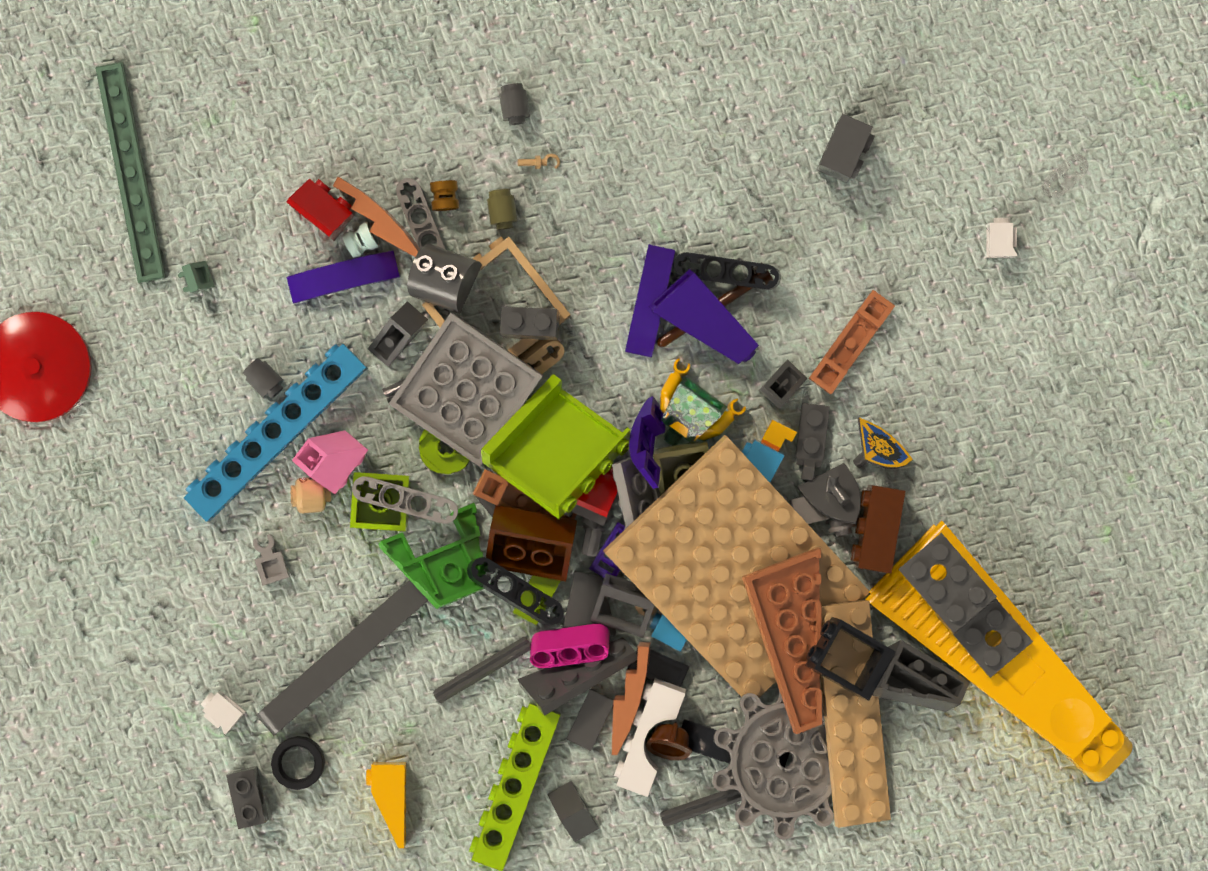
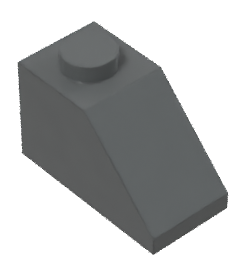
M407 301L388 320L368 350L389 367L415 338L428 319Z

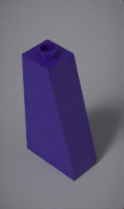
M690 269L648 306L661 318L737 364L750 360L756 353L755 349L759 346Z

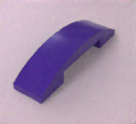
M648 244L625 348L627 353L652 358L661 317L655 314L648 306L667 290L675 250Z
M392 250L330 264L286 278L292 302L295 304L372 283L376 284L400 278L395 254Z
M652 396L646 400L634 421L629 439V452L636 468L648 484L655 489L659 487L661 468L653 459L655 437L665 433L666 420L664 421L666 413H662L659 403Z

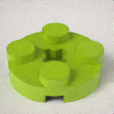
M424 429L419 440V452L421 460L430 470L441 474H452L461 471L468 465L470 460L456 450H453L451 454L449 452L442 454L440 452L442 447L439 444L441 440Z

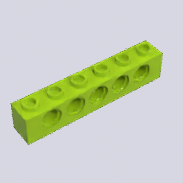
M533 702L529 703L528 708L522 706L517 722L522 723L518 733H512L507 746L512 749L509 759L503 758L498 770V774L502 775L499 785L493 784L488 800L493 801L489 811H483L478 824L483 827L480 837L474 836L469 848V852L474 853L472 861L503 871L559 721L560 712L553 710L544 716ZM529 726H536L540 729L541 736L535 741L529 740L525 735V730ZM518 753H528L531 757V763L524 767L518 765L515 760ZM510 778L518 779L521 782L522 788L518 792H510L506 788L507 780ZM501 804H506L510 806L512 814L508 818H501L497 815L496 808ZM492 830L500 832L502 841L498 844H491L487 840V833Z

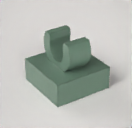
M206 261L189 263L182 266L183 271L178 274L179 278L185 277L188 285L183 288V292L193 293L215 287Z

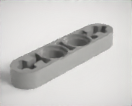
M412 178L401 180L397 184L396 193L416 244L421 249L422 238L427 234H432L437 238L436 246L445 249L420 185ZM409 183L411 187L416 186V190L413 192L415 201L421 198L422 203L414 204L407 209L405 204H411L409 197L407 195L402 196L401 192L405 190L404 185ZM416 209H423L427 214L426 221L422 224H415L411 220V214Z
M364 476L356 479L352 485L353 495L362 502L443 524L453 522L458 516L457 504L444 497ZM365 481H368L370 488L378 489V484H382L379 502L373 500L376 495L372 493H367L365 497H362L361 491L357 490L358 485H363ZM390 488L396 489L400 494L399 501L393 505L388 504L384 499L385 491ZM415 496H422L426 499L427 506L422 512H416L411 507V500ZM431 499L437 500L435 506L444 507L445 503L450 504V509L454 511L453 515H448L446 519H442V513L433 511V517L428 516L427 514L432 504Z

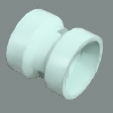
M368 222L360 225L356 231L350 230L342 234L344 243L353 258L363 255V252L367 249L373 250L380 246L377 236L369 232L371 225Z

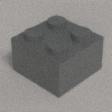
M842 113L816 170L844 183H847L850 178L855 179L864 162L859 159L861 153L866 154L874 140L875 135L870 134L873 126Z

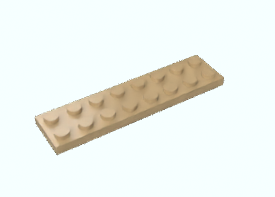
M868 600L821 606L822 626L826 621H830L831 617L843 620L873 638ZM839 630L822 662V666L855 685L874 649ZM820 675L835 826L840 828L891 820L879 697L872 696L869 701Z

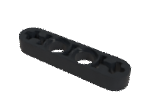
M689 252L679 254L674 261V269L680 276L685 274V268L681 267V262H686L687 257H690L691 263L701 264V276L698 275V269L689 268L700 280L764 290L776 288L781 281L780 271L769 264ZM712 261H717L721 265V272L716 277H711L707 273V266ZM739 265H744L748 270V276L743 281H737L734 277V270ZM753 267H758L756 273L766 274L767 270L770 269V274L775 276L774 281L771 280L768 285H765V280L755 278V284H751L754 277Z
M480 557L468 564L467 574L474 583L539 623L549 626L555 625L563 619L564 609L558 601L492 560ZM483 564L485 565L483 570L488 574H494L495 571L497 573L492 579L485 574L478 576V570L475 567ZM500 577L509 579L511 586L508 592H502L498 588ZM524 591H529L533 595L534 600L531 606L527 607L521 602V594ZM539 605L546 609L553 607L552 613L555 614V617L547 619L548 613L546 611L537 609L535 612L534 610Z

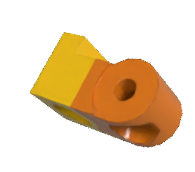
M771 420L761 442L779 451L784 440L792 442L797 432Z

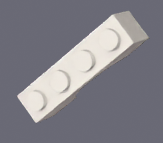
M656 678L653 685L647 683L642 699L646 700L644 710H637L632 724L637 726L634 737L628 735L623 749L628 754L625 762L619 761L614 774L615 777L619 778L616 786L648 797L658 766L650 759L646 751L645 738L650 729L657 723L677 718L686 689Z

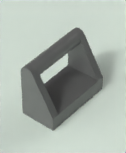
M606 573L590 621L643 638L654 604L633 582ZM604 596L646 609L641 626L600 613Z

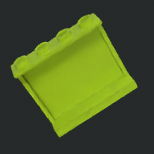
M553 374L481 449L482 463L560 519L565 512L570 513L578 502L577 499L583 493L587 494L595 485V480L601 474L605 475L611 469L613 461L618 455L622 456L628 451L630 429L627 427L621 432L563 390L562 380Z

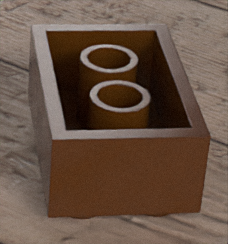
M868 485L867 490H862L860 506L864 507L863 516L857 518L855 533L859 534L858 545L853 544L850 560L855 561L854 567L892 574L906 491L875 485Z
M495 505L486 558L508 571L566 582L577 520L563 517L558 519L552 515Z

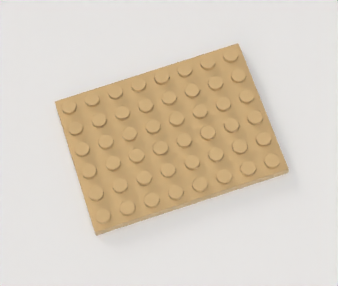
M726 435L603 550L741 697L744 694L753 693L760 698L776 682L742 576L812 549L821 548V558L819 559L821 606L860 601L869 594V590Z

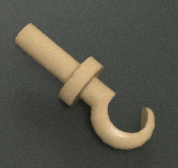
M548 154L544 159H541L540 156H535V159H518L517 164L518 166H535V169H540L541 166H547V159L552 157L557 161V165L554 167L557 169L560 165V159L555 154Z

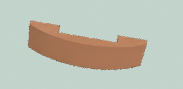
M872 290L808 379L831 395L895 305Z
M484 469L473 492V495L497 506L554 516L503 477ZM573 513L571 517L564 514L562 515L563 518L575 520L577 514Z

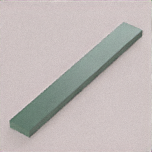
M118 62L98 66L95 69L137 281L140 284L165 279L166 274L124 63Z

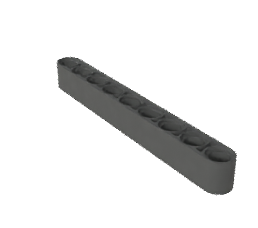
M410 580L406 582L257 713V718L275 736L422 607L428 599Z

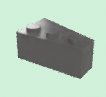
M902 640L888 646L896 652L872 696L947 712L961 704L969 686V680Z

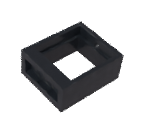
M831 617L830 621H826L820 631L821 637L817 645L812 646L807 654L808 661L805 666L856 696L869 701L896 651L843 620ZM839 630L874 649L855 685L821 666Z

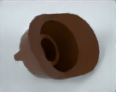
M676 721L672 725H658L646 743V749L650 753L663 759L685 760L692 753V749L689 748V734L686 730L678 727Z

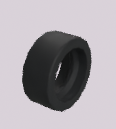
M302 736L288 738L279 744L271 760L272 772L277 781L286 788L294 790L305 789L316 783L322 775L325 766V758L320 746L312 739ZM304 747L313 755L314 769L306 778L293 779L284 772L282 758L290 748Z

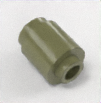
M510 189L489 191L487 205L490 225H496L497 230L513 228V223L518 222L514 195H511Z

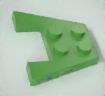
M475 503L458 509V516L453 522L461 539L417 558H415L403 532L382 540L378 544L380 549L436 609L484 589L474 583L467 574L468 564L476 558L483 557V552L480 550V530L476 523L475 514L477 510ZM482 564L475 567L478 570V576L486 575V572L483 570L485 565Z

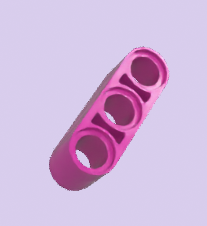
M590 624L537 632L531 639L530 662L538 668H551L604 660L609 654L610 631L602 624Z

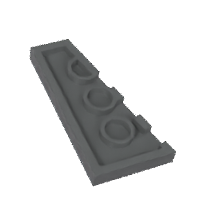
M620 638L609 643V654L604 660L544 668L517 680L520 687L545 716L635 662L637 654L624 638Z

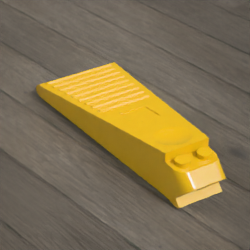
M942 520L936 526L933 524L893 566L892 574L886 573L869 591L870 595L865 600H868L870 605L1059 750L1083 774L1087 775L1094 782H1101L1107 779L1131 754L1133 746L1129 738L1112 721ZM940 533L947 538L997 596L998 602L1033 641L991 678L935 615V611L899 571L901 566ZM934 565L930 570V575L934 580L940 581L946 577L947 571L942 565ZM989 631L985 635V641L989 646H998L1001 643V635L997 631Z

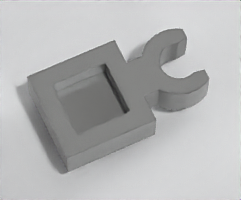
M272 534L267 535L269 544L266 547L260 546L258 538L253 539L254 548L262 556L254 559L262 586L290 577L282 551L276 553L273 551L275 539Z

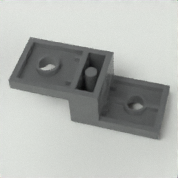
M942 533L899 568L903 576L935 611V615L990 678L1033 642L998 602L997 596ZM934 565L945 567L947 575L943 580L937 581L931 577L930 570ZM992 630L997 631L1001 635V643L995 647L989 646L985 641V635Z

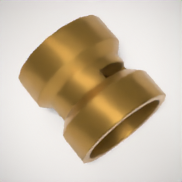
M446 180L430 183V190L434 194V200L431 202L432 211L459 209V200L455 195V192L458 190L457 181Z

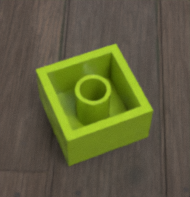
M354 472L353 483L356 479L364 476L407 488L411 487V476ZM365 481L363 485H358L357 490L361 491L362 497H365L367 493L375 494L376 496L373 500L379 502V493L383 485L378 484V489H373L369 487V482ZM390 488L385 491L384 499L388 504L393 505L399 501L400 494L396 489ZM352 492L350 528L408 531L409 514L362 502L356 499Z

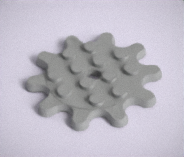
M780 690L778 700L772 705L763 704L759 697L753 693L744 694L740 699V708L745 715L743 726L736 730L725 727L719 728L714 734L715 744L729 752L731 761L727 768L713 775L712 784L718 791L735 789L741 794L742 802L735 813L736 822L741 826H749L758 816L769 815L774 822V834L782 840L789 839L793 835L795 821L802 815H809L821 827L830 825L834 814L828 804L832 790L823 702L822 725L795 734L793 733ZM789 752L792 756V762L789 766L782 767L778 758L783 753Z

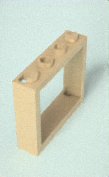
M502 236L489 245L491 251L482 257L479 253L472 258L481 262L480 270H482L508 249L552 306L558 309L560 312L559 325L571 316L510 237H507L505 240ZM428 302L423 303L422 306L436 324L441 327L445 320L435 309L436 305ZM521 339L508 351L519 357L539 340Z

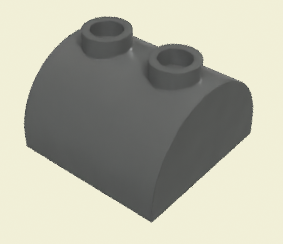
M428 243L419 250L412 263L407 283L408 293L414 298L460 314L482 264L477 260Z

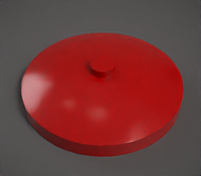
M44 312L21 313L3 321L0 324V410L15 419L27 422L50 421L72 410L84 396L91 378V356L82 335L66 320Z

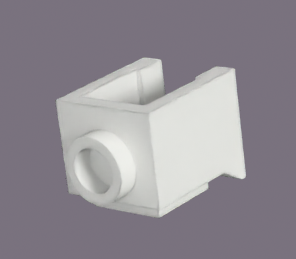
M993 218V223L986 225V258L1017 257V253L1014 250L1017 247V227H1013V223H1010V218Z
M222 691L217 692L215 695L211 692L201 703V706L204 707L202 710L205 712L204 717L217 728L222 727L224 735L230 732L246 712Z

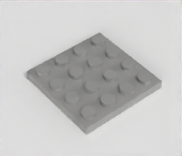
M451 312L395 393L389 405L481 467L483 464L481 449L523 406L543 375Z

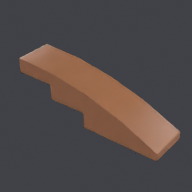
M337 177L333 187L356 199L351 209L374 221L369 232L416 257L420 248L404 227L368 194L346 180Z
M651 642L639 643L637 669H627L625 695H616L614 698L612 755H618L631 729L641 702L648 673Z

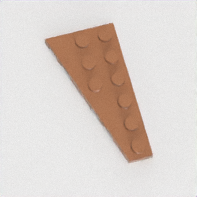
M821 548L812 549L742 576L793 733L795 734L822 725L820 674L805 666L808 661L807 654L812 646L817 645L821 637L822 623L819 584H821V574L819 573Z

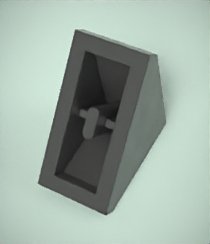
M787 359L758 391L777 409H780L807 380V377Z
M572 780L547 794L561 823L574 842L599 829Z

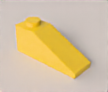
M373 762L371 769L366 770V785L371 786V793L398 848H405L406 762Z

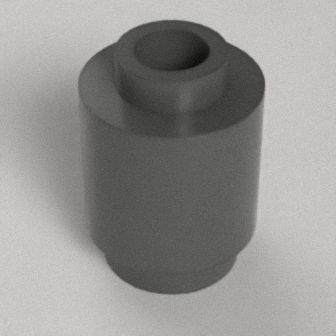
M522 83L502 86L499 98L503 121H509V125L526 123L525 118L530 117L527 92L523 89Z
M257 358L243 371V374L246 376L245 380L263 399L268 396L273 399L283 389L281 384L284 380L266 361L262 362Z

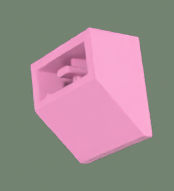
M344 430L308 438L292 461L310 478L333 494H336L339 489L346 485L348 477L355 467L363 462L368 449Z

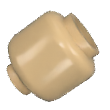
M310 477L299 478L296 480L295 485L290 486L292 507L297 508L299 513L322 512L325 510L326 502H331V491Z

